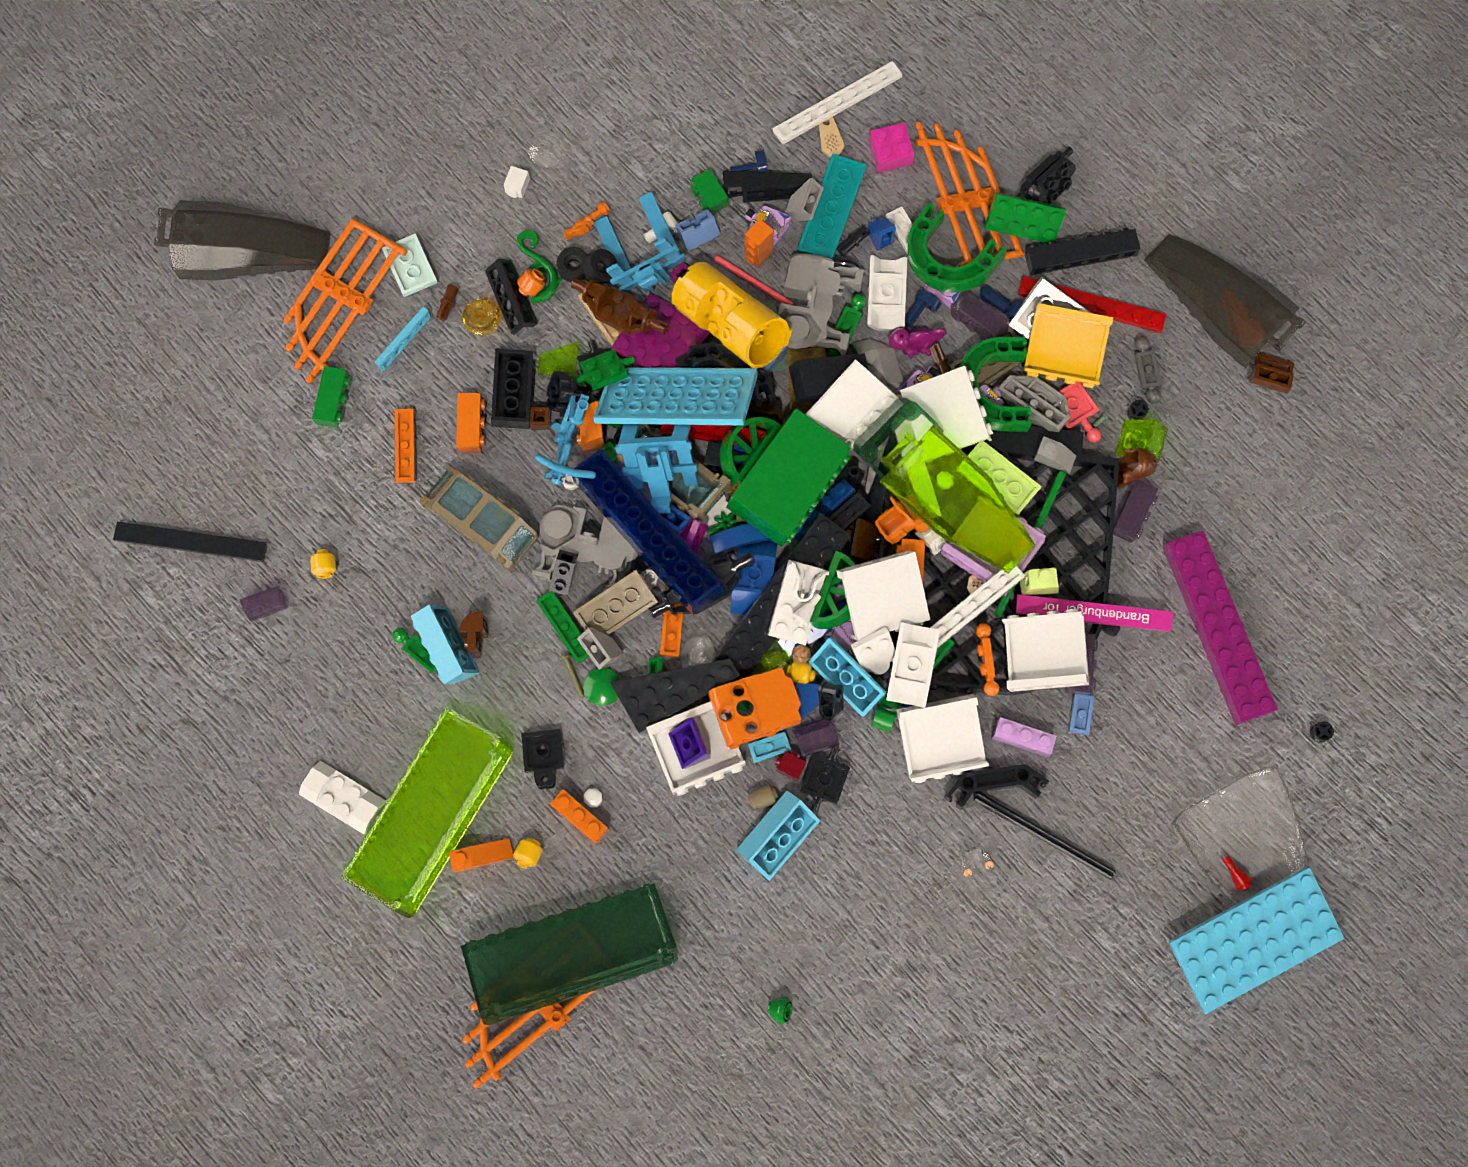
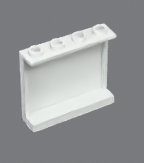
M965 366L900 390L923 461L927 464L934 462V458L986 439L992 440L990 436L993 434L990 423L986 424L984 418L987 416L986 410L983 405L980 406L978 401L981 398L979 390L974 388L972 381H975L972 370L968 371Z
M908 550L836 570L838 578L843 581L855 634L851 635L852 639L858 641L884 627L889 632L894 630L899 632L901 622L922 626L925 621L930 620L916 552Z
M1078 609L1066 610V613L1060 614L1058 611L1047 612V615L1040 616L1038 613L1027 614V617L1011 615L1008 616V619H1002V622L1005 624L1009 677L1007 689L1009 691L1089 685L1085 622L1081 611L1078 612Z
M974 694L926 703V708L910 706L896 709L908 776L912 782L922 783L927 778L932 777L934 779H941L946 777L947 774L952 773L953 775H960L965 773L966 770L971 769L972 771H980L984 767L989 766L985 758L976 707L978 701Z
M711 701L646 727L673 795H684L689 792V788L694 786L696 789L707 785L706 781L711 779L718 781L725 777L724 774L731 771L732 774L738 773L743 770V766H746L739 747L732 750L726 747ZM725 713L722 714L721 718L727 720ZM693 717L697 722L710 759L682 769L668 733Z

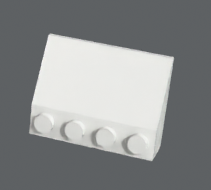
M1041 277L1024 300L1009 326L1030 339L1036 305L1038 303L1087 313L1091 312Z
M855 359L805 415L853 449L899 398L889 387Z

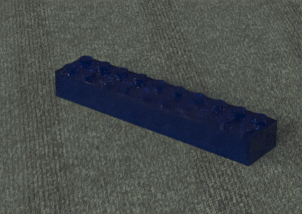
M602 449L574 468L594 471L596 473V477L593 479L573 476L572 478L575 484L692 615L723 593L722 582Z

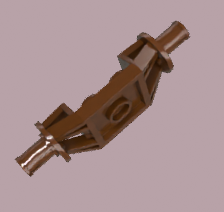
M576 277L571 283L572 289L582 293V301L587 303L597 320L626 335L639 332L647 334L652 329L665 335L669 330L670 325L657 319L658 311L656 309L650 308L646 303L617 288L601 284L596 279H591L586 283ZM638 319L642 320V324L635 323L638 321Z

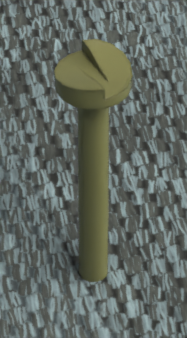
M571 653L566 656L562 655L560 660H565L579 697L583 696V691L569 660Z

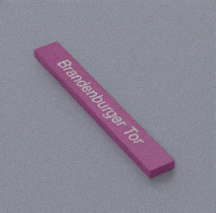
M1019 594L1016 599L1015 615L1027 616L1030 613H1038L1040 616L1047 615V612L1058 611L1060 614L1066 613V610L1078 609V612L1081 611L1083 613L1084 622L1172 631V611Z

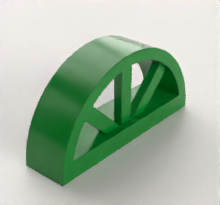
M754 417L745 420L744 425L732 427L726 433L720 447V463L724 475L731 480L733 486L742 483L783 427L782 425L769 418ZM745 426H749L752 448L737 436V433ZM756 426L766 429L759 440L757 439ZM733 442L748 455L732 456ZM734 462H742L736 470Z
M835 551L828 570L829 575H826L819 595L821 599L815 605L809 621L814 628H835L851 619L848 603L843 609L838 611L833 601L835 594L846 597L845 590L837 588L842 579L838 578L836 570L844 569L846 565L848 567L855 565L848 556L841 552ZM830 608L833 615L827 616V613Z

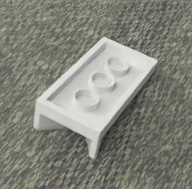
M788 560L767 635L806 645L811 623L809 622L808 626L803 625L800 627L793 622L792 614L809 602L814 593H820L825 576L829 575V571Z

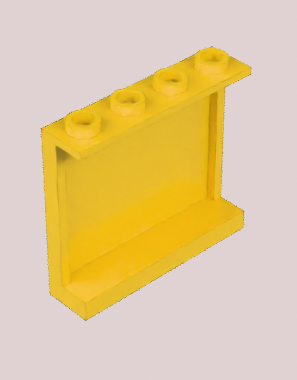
M1038 303L1036 305L1023 372H1027V376L1038 378V375L1046 376V380L1057 381V378L1064 379V383L1072 385L1080 382L1083 383V387L1094 388V385H1100L1099 377L1113 317Z

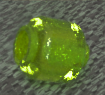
M775 647L762 654L760 665L764 672L780 667L784 671L788 668L787 661L790 659L785 650L781 651Z

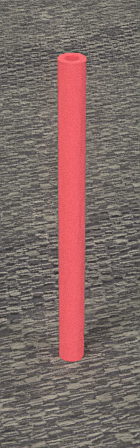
M719 255L715 257L714 262L776 301L794 305V302Z

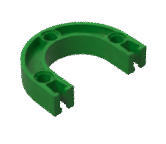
M928 203L914 221L908 235L907 255L914 274L927 286L950 293L969 291L986 282L1005 259L1007 248L1001 246L999 253L993 257L990 253L994 252L997 243L990 239L976 259L967 265L950 267L938 263L929 254L927 244L944 222V211L940 209L938 215L933 220H930L929 216L932 217L935 206Z
M995 337L984 340L972 347L961 362L960 367L965 366L968 371L972 370L975 381H972L974 388L979 390L981 398L978 401L980 406L983 405L986 410L987 416L984 418L986 424L990 423L992 430L1028 432L1032 425L1029 419L1027 421L1016 420V418L1027 419L1031 414V407L1000 406L992 403L982 394L977 380L978 372L988 364L995 362L1023 363L1027 356V350H1023L1027 344L1026 337ZM1002 417H1007L1009 421L1003 420Z

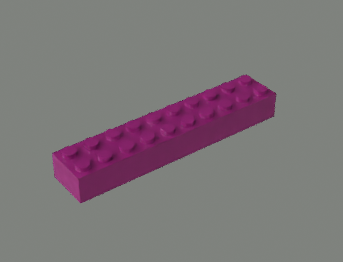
M1204 530L1168 542L1163 547V550L1235 726L1277 711L1278 708Z

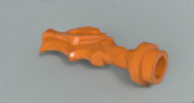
M605 202L597 204V210L590 215H585L581 220L578 219L571 228H565V239L569 241L574 236L585 235L589 232V229L594 225V220L601 215L606 216L610 211Z

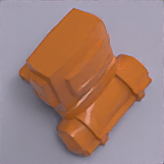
M891 496L890 500L894 506L891 509H887L875 521L880 533L891 544L897 543L913 529L923 533L931 528L927 515L923 513L918 502L912 496L903 498L900 503Z

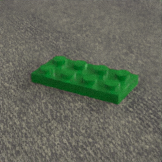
M996 192L984 228L990 231L1050 243L1056 241L1066 209Z

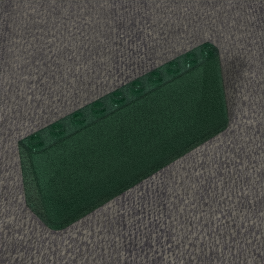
M655 883L641 885L638 889L632 891L625 890L619 895L607 896L602 898L601 901L594 903L588 902L579 908L566 909L560 914L548 915L542 920L536 922L529 921L523 926L511 927L502 933L489 934L483 939L477 941L470 940L465 945H461L478 1011L484 1025H492L670 966L678 961L677 946Z

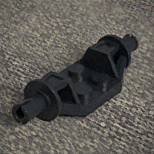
M750 552L736 560L727 555V558L712 561L677 581L668 591L662 592L663 600L648 608L651 611L652 617L655 619L668 610L674 616L677 614H698L731 596L738 581L742 579L741 570L756 563L753 559L754 557ZM734 572L735 574L726 583L724 578ZM682 601H684L686 604L683 606L675 607V604L680 603Z

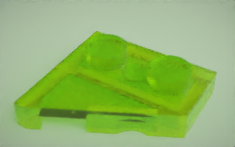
M579 342L540 355L538 375L551 376L554 371L569 373L571 378H575Z

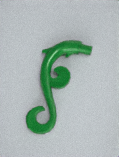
M525 230L518 235L516 240L517 246L524 254L536 261L529 269H544L549 276L547 287L544 286L538 295L530 298L532 304L543 303L555 294L563 278L558 279L557 273L549 261L524 247L523 241L525 239L532 240L531 249L537 247L539 242L536 232Z

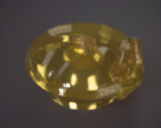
M488 297L470 302L462 313L464 327L475 335H487L493 332L501 320L500 307Z

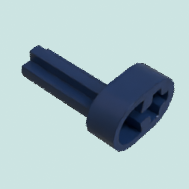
M764 149L755 151L756 163L730 167V170L768 172Z
M920 290L915 297V304L905 317V326L911 328L924 308L937 312L942 304L940 300L928 292Z

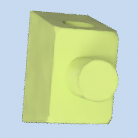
M1056 568L1028 570L1024 573L1025 577L1020 581L1021 595L1058 593Z

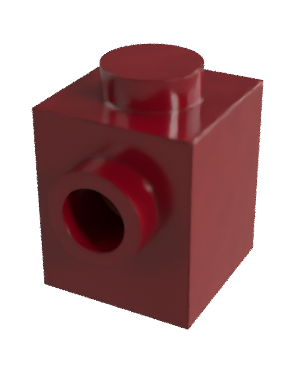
M790 751V753L785 752L784 755H779L775 763L778 766L776 771L797 782L807 762L800 759L801 756L793 751Z

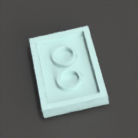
M416 234L395 242L408 250L405 256L398 254L390 266L403 297L438 283ZM387 246L382 247L386 259L393 250Z

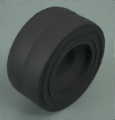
M578 247L564 249L557 258L559 275L565 281L571 283L576 277L584 280L586 276L583 271V261L587 253ZM571 261L579 263L575 269L569 268L568 265Z
M597 249L585 257L583 261L584 274L589 281L596 279L599 283L605 284L613 279L606 269L616 264L617 260L610 251ZM598 262H600L603 265V271H600L598 269Z

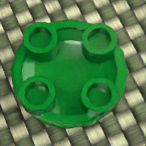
M594 669L584 680V694L589 702L595 705L605 706L616 702L618 696L610 682L619 681L620 678L611 669Z

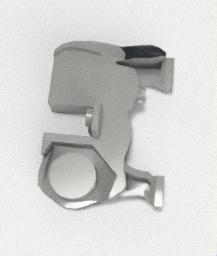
M799 253L791 256L784 286V296L807 300L808 303L807 308L780 303L778 315L793 329L788 343L789 349L800 350L818 346L835 348L841 356L847 354L850 334H843L841 331L830 328L827 322L833 311V298L836 295H843V292L838 291L839 289H844V286H850L857 292L861 291L864 270L859 269L858 264L851 260L830 259L815 254Z
M557 504L541 519L539 526L541 535L540 546L542 548L541 564L533 570L532 576L534 579L551 582L559 550L578 554V562H594L598 565V573H601L603 568L606 569V575L609 574L610 570H613L614 576L608 584L609 588L635 570V560L644 539V524L637 518L605 513L598 541L594 534L584 532L588 515L586 509L570 508Z

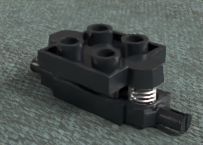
M1068 147L1063 153L1058 151L1056 154L1047 157L1026 177V181L1021 185L1020 192L1015 197L1028 200L1033 198L1034 201L1046 204L1056 201L1072 185L1071 176L1074 174L1076 166L1067 158L1074 153V150Z

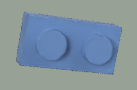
M1074 694L1069 725L1070 733L1089 735L1094 696Z

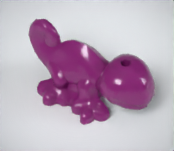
M923 326L918 331L898 328L892 332L888 340L892 348L903 350V354L908 355L912 359L914 355L916 356L919 353L931 356L930 346L942 339L947 331L944 328H938L933 331V329H929L927 326Z

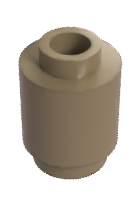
M769 785L751 792L752 794L747 795L753 810L757 808L760 810L775 804V799L778 798L775 788H770Z

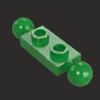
M859 294L852 298V308L845 306L834 329L841 331L843 334H850L849 343L863 316L859 309L864 308L866 305L865 297ZM827 349L829 357L841 356L837 349Z
M396 628L393 631L392 637L397 643L405 644L401 650L430 674L436 670L438 675V670L430 661V654L422 645L421 639L415 634L409 638L408 632L404 628Z

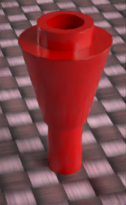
M1229 856L1222 860L1229 869L1237 891L1241 889L1244 892L1252 886L1251 882L1253 879L1236 866Z

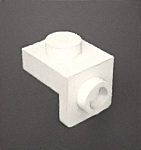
M932 523L931 528L926 532L915 533L917 539L925 540V545L929 547L933 555L940 552L945 543L948 544L944 532Z

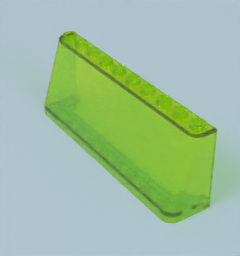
M446 707L440 714L435 727L430 730L425 743L419 748L417 756L409 764L404 777L398 782L394 793L388 798L386 806L376 817L373 827L366 833L363 843L355 851L350 864L345 867L341 879L392 911L406 918H411L417 912L450 857L449 852L454 851L510 759L513 753V746L502 737Z

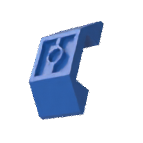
M758 542L738 547L736 559L750 552L756 563L741 570L742 579L738 581L732 592L731 614L746 615L772 579L777 552L776 543Z

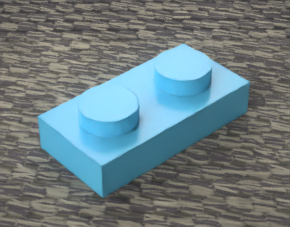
M785 732L748 744L754 764L791 751Z

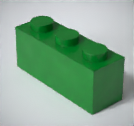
M324 366L312 420L316 425L338 428L339 422H342L343 405L347 403L346 391L347 387L351 385V376L346 369Z

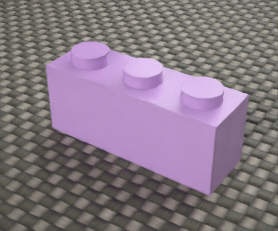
M1000 717L996 722L991 739L1048 758L1052 754L1057 736Z

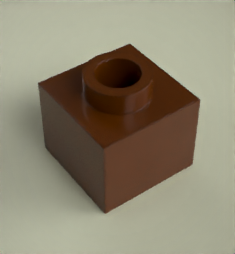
M530 407L529 425L531 430H550L551 412L549 407ZM542 418L544 422H538V420Z

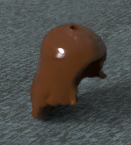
M1143 448L1124 449L1126 455L1119 461L1117 487L1118 489L1124 488L1134 481L1154 474L1158 463L1156 456L1151 451Z

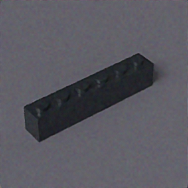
M1123 228L1118 232L1111 233L1107 231L1097 236L1086 235L1080 239L1069 238L1059 243L1052 241L1047 245H1032L1027 248L1025 259L1029 275L1031 276L1134 257L1138 255L1141 248L1136 229Z

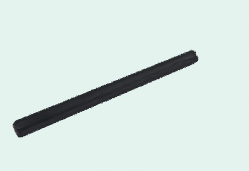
M980 792L976 793L973 799L975 803L1105 878L1111 880L1114 877L1116 871L986 795Z

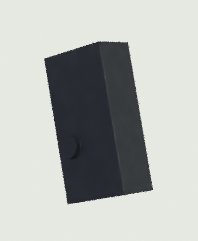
M495 348L491 427L529 429L533 351Z
M865 353L795 361L788 368L796 403L818 401L855 359L869 370Z

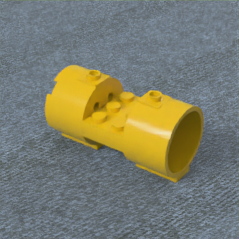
M698 262L687 268L689 271L683 278L679 277L672 291V304L675 305L676 309L701 329L708 330L721 340L724 347L750 367L761 368L766 366L779 355L783 347L788 346L793 330L788 326V323L709 263Z

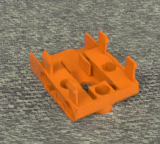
M782 667L713 688L708 692L726 747H729L730 750L740 747L739 745L765 736L768 738L777 735L776 732L801 723L798 711L801 705L792 679L785 676ZM740 689L743 691V695L736 696L733 691ZM750 701L754 706L752 714L749 716L738 714L736 707L739 702ZM728 713L731 715V719L724 720L721 718V715ZM753 725L757 730L749 732L746 727Z

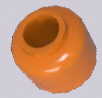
M527 269L517 281L520 293L524 296H536L545 286L544 275L537 269Z

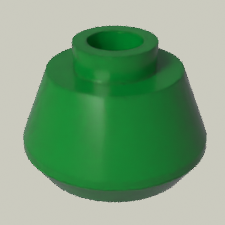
M788 997L775 998L769 1002L767 1012L770 1018L783 1025L789 1021L793 1005Z

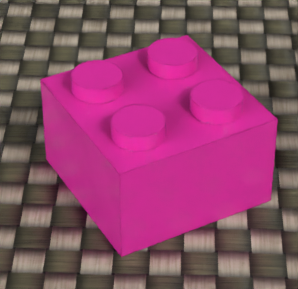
M905 123L870 130L868 141L878 173L913 165L914 151Z

